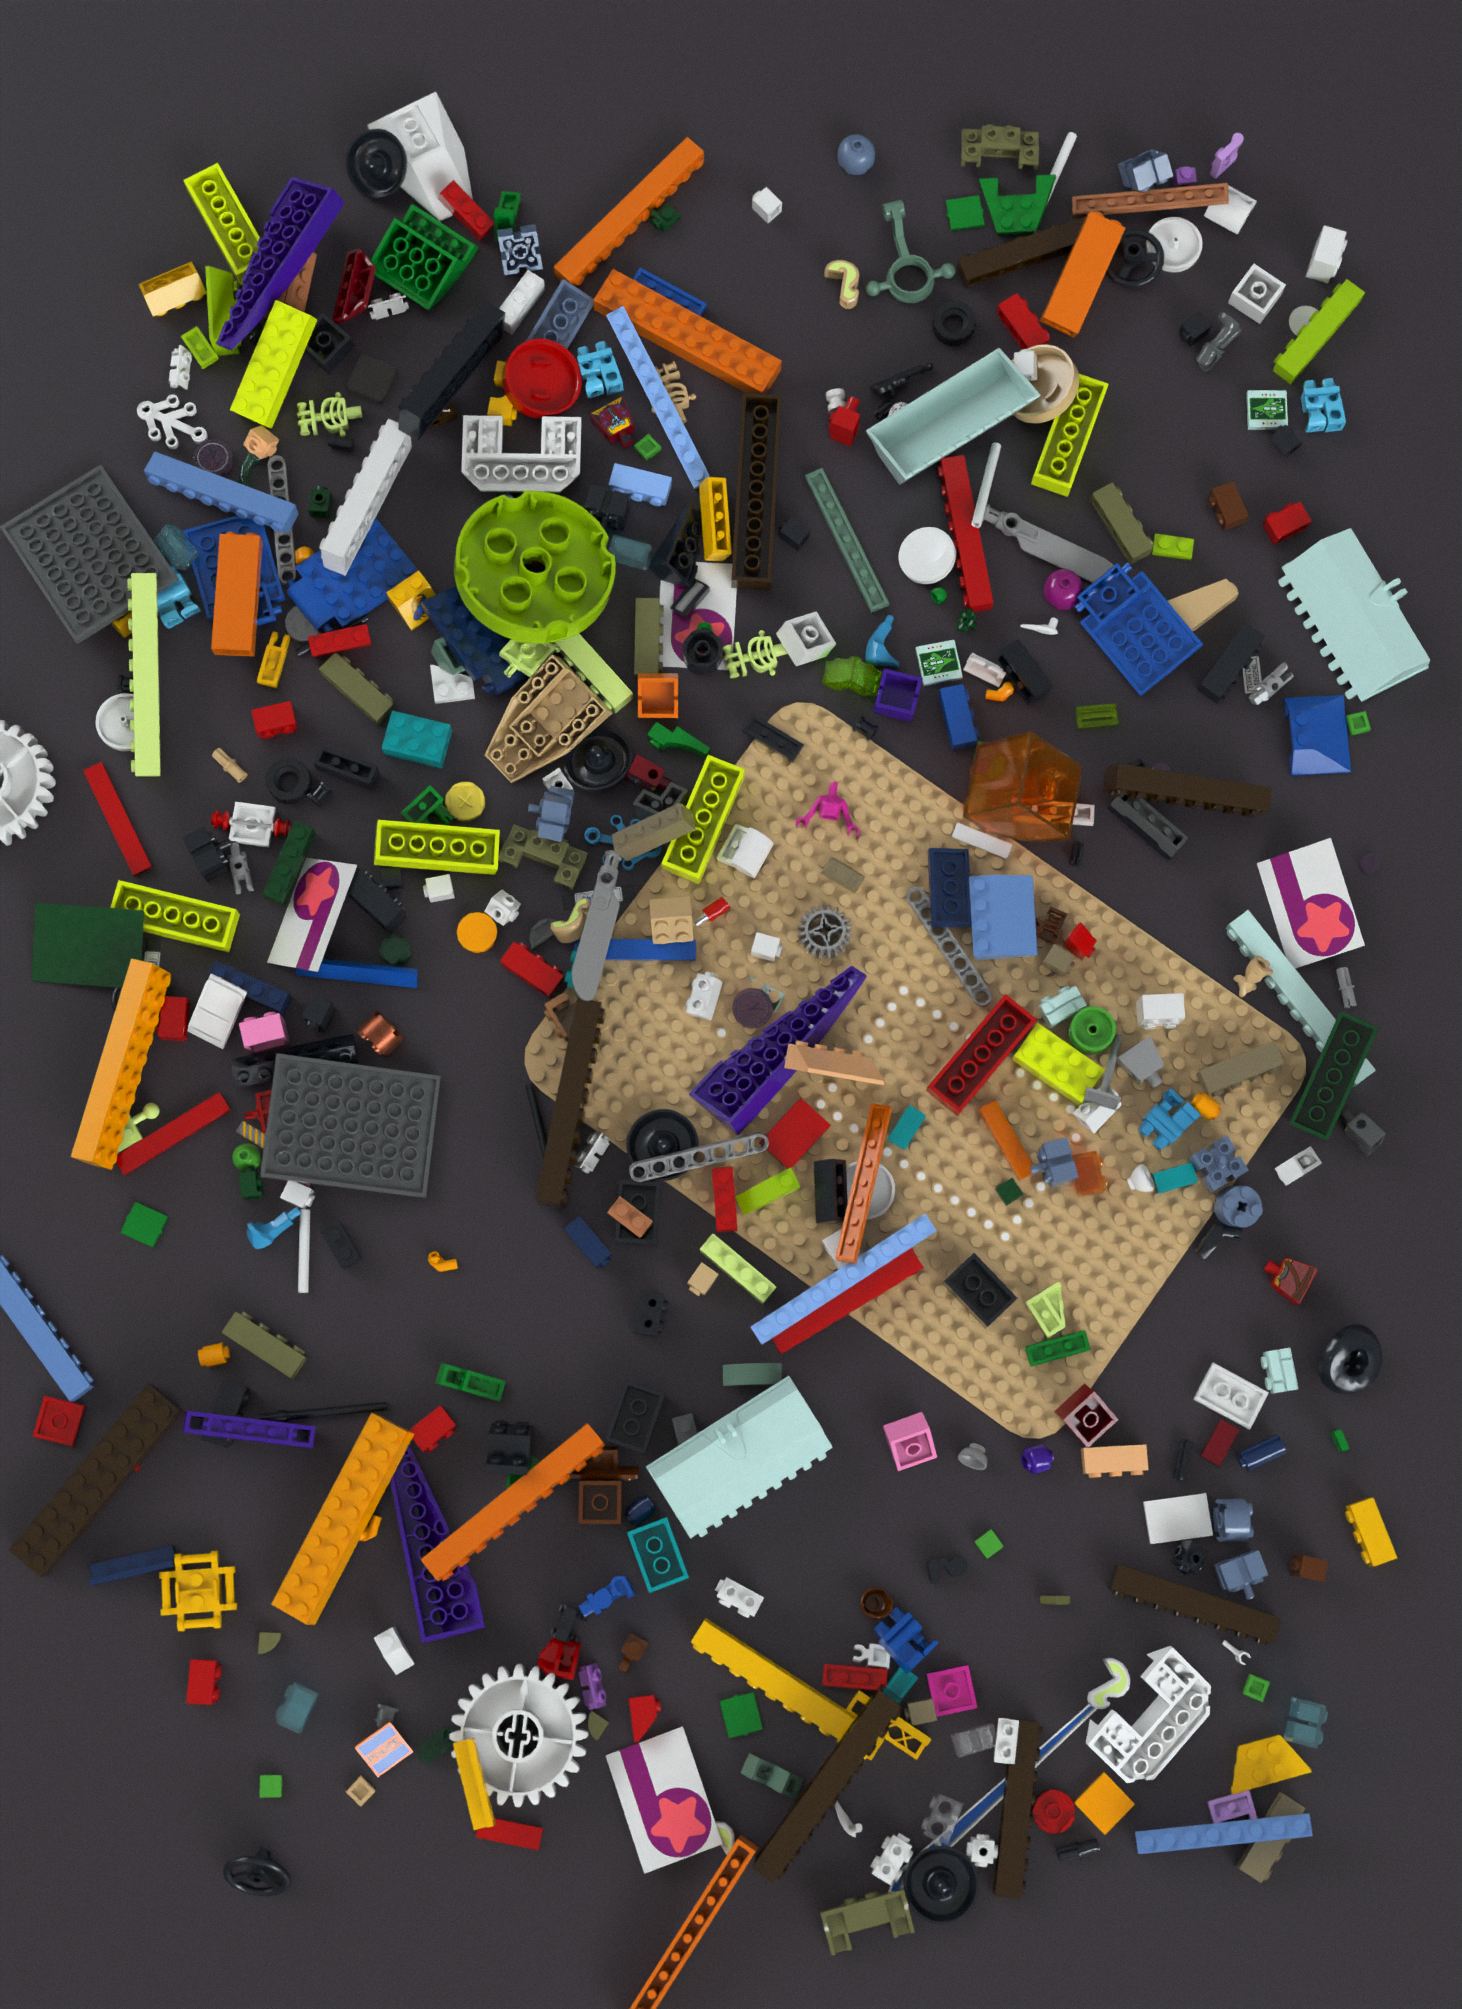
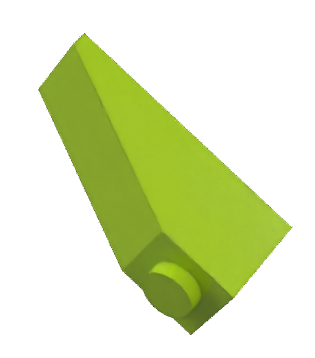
M789 1168L737 1195L735 1199L745 1216L799 1190L800 1185L792 1168Z

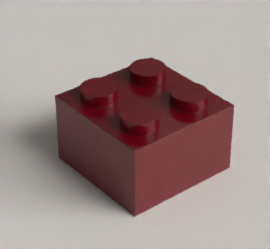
M1085 1383L1054 1411L1073 1435L1087 1448L1118 1421V1418L1095 1391Z

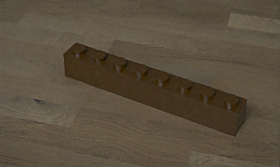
M1086 217L1080 219L1073 218L1068 223L1062 225L1055 224L1050 229L1044 231L1037 230L1032 235L1020 236L1014 241L1002 242L996 247L984 248L976 254L962 256L958 259L957 270L964 287L967 288L1070 253Z
M1115 1564L1108 1588L1114 1590L1113 1595L1125 1598L1126 1595L1134 1597L1133 1601L1145 1605L1147 1601L1153 1603V1608L1166 1612V1608L1174 1610L1173 1615L1186 1619V1616L1189 1615L1195 1617L1194 1622L1206 1625L1207 1622L1215 1624L1214 1628L1227 1632L1228 1628L1234 1630V1635L1247 1639L1249 1635L1256 1638L1255 1642L1266 1646L1268 1642L1275 1643L1281 1618L1119 1564Z
M1012 1718L1011 1720H1019L1015 1764L1006 1765L993 1894L997 1897L1021 1900V1894H1025L1026 1881H1023V1874L1028 1870V1859L1025 1858L1026 1850L1030 1849L1031 1844L1028 1828H1032L1033 1814H1030L1031 1805L1034 1806L1035 1792H1032L1033 1783L1036 1784L1038 1778L1035 1762H1039L1040 1749L1037 1748L1038 1740L1042 1738L1043 1729L1039 1726L1040 1722Z

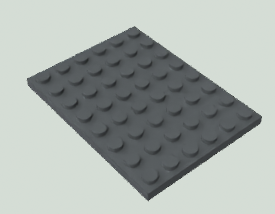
M101 464L0 526L76 644L129 612L128 599H132V591H128V578H131V573H156L157 594L179 581Z
M277 1053L260 1177L426 1198L441 1076Z

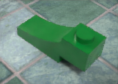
M656 722L647 734L648 743L657 750L659 748L663 751L666 748L682 749L694 753L705 760L710 755V747L678 726L674 732H671Z
M444 1363L440 1364L435 1381L439 1385L499 1402L506 1382Z

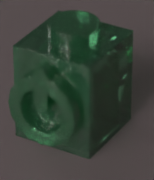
M392 934L385 938L378 947L380 956L394 967H398L401 963L405 964L410 959L412 951L409 947L411 944L403 936L399 938L397 935L393 936Z

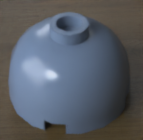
M849 135L843 139L838 148L837 160L839 166H842L848 174L861 175L866 173L874 165L876 155L874 145L864 135Z

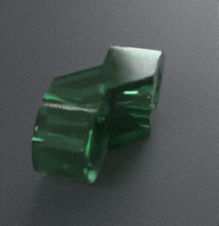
M444 1727L436 1732L419 1748L417 1753L419 1761L424 1764H430L438 1759L455 1743V1741L449 1738V1734L455 1730L451 1727Z

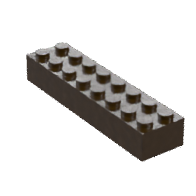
M1115 764L1105 767L1102 791L1109 792V796L1114 797L1128 795V799L1140 800V798H1147L1148 802L1153 803L1166 801L1167 805L1178 806V804H1185L1186 808L1197 809V807H1204L1205 811L1215 812L1216 810H1223L1224 814L1242 813L1241 816L1254 817L1261 816L1264 812H1269L1272 787L1126 764Z

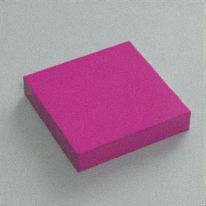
M968 1665L926 1674L937 1717L977 1708Z

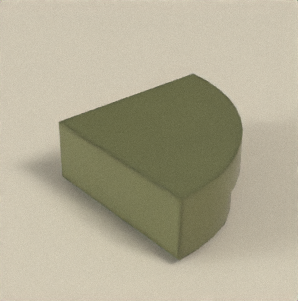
M1040 1596V1603L1047 1605H1069L1070 1596Z
M260 1632L258 1654L267 1653L274 1649L279 1643L282 1633Z
M591 1711L588 1718V1728L592 1737L598 1741L609 1722L594 1711Z

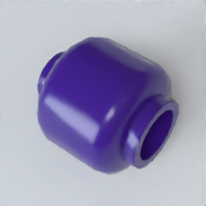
M1043 1444L1028 1447L1021 1455L1023 1468L1031 1474L1048 1471L1054 1461L1052 1451L1048 1450Z

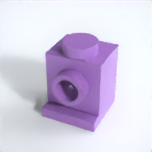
M1186 166L1176 169L1172 176L1173 188L1185 184L1196 186L1195 167L1190 168Z

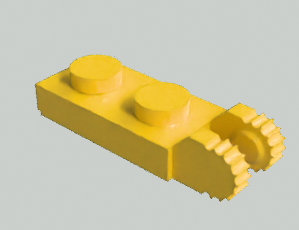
M273 631L269 645L267 644L257 683L277 688L287 655L290 635L285 634L281 647H277L278 632Z

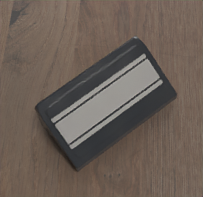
M694 579L691 588H686L670 609L686 620L710 592V587Z

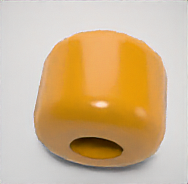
M305 546L298 548L295 551L296 565L312 556L314 551Z

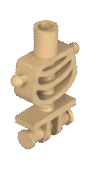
M675 361L667 365L665 363L662 364L661 369L655 366L684 424L687 420L683 409L689 407V400H695L696 395H688L686 387L681 383H670L680 379V372L677 371Z

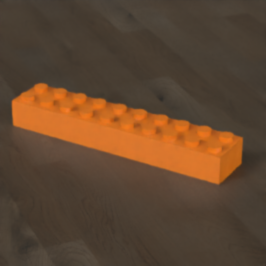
M615 269L611 271L593 300L594 310L604 316L624 306L639 335L745 393L767 394L781 371L782 360Z

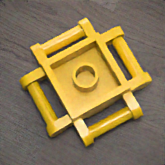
M218 1550L206 1554H175V1571L159 1572V1579H161L162 1585L161 1616L177 1614L178 1632L190 1628H221V1611L237 1610V1603H235L233 1573H236L235 1566L219 1568ZM211 1562L212 1568L183 1570V1564ZM221 1574H225L226 1604H222ZM170 1578H176L177 1608H171ZM212 1611L214 1613L213 1618L185 1620V1614Z

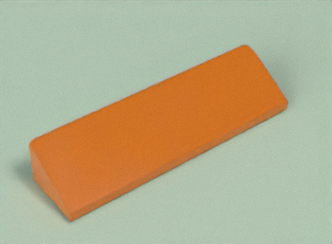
M992 1101L980 1107L978 1112L1018 1181L1030 1176V1166L1033 1163L997 1101Z

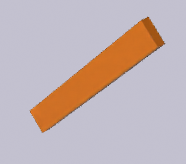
M871 1104L835 1256L837 1261L857 1264L892 1112L891 1106Z

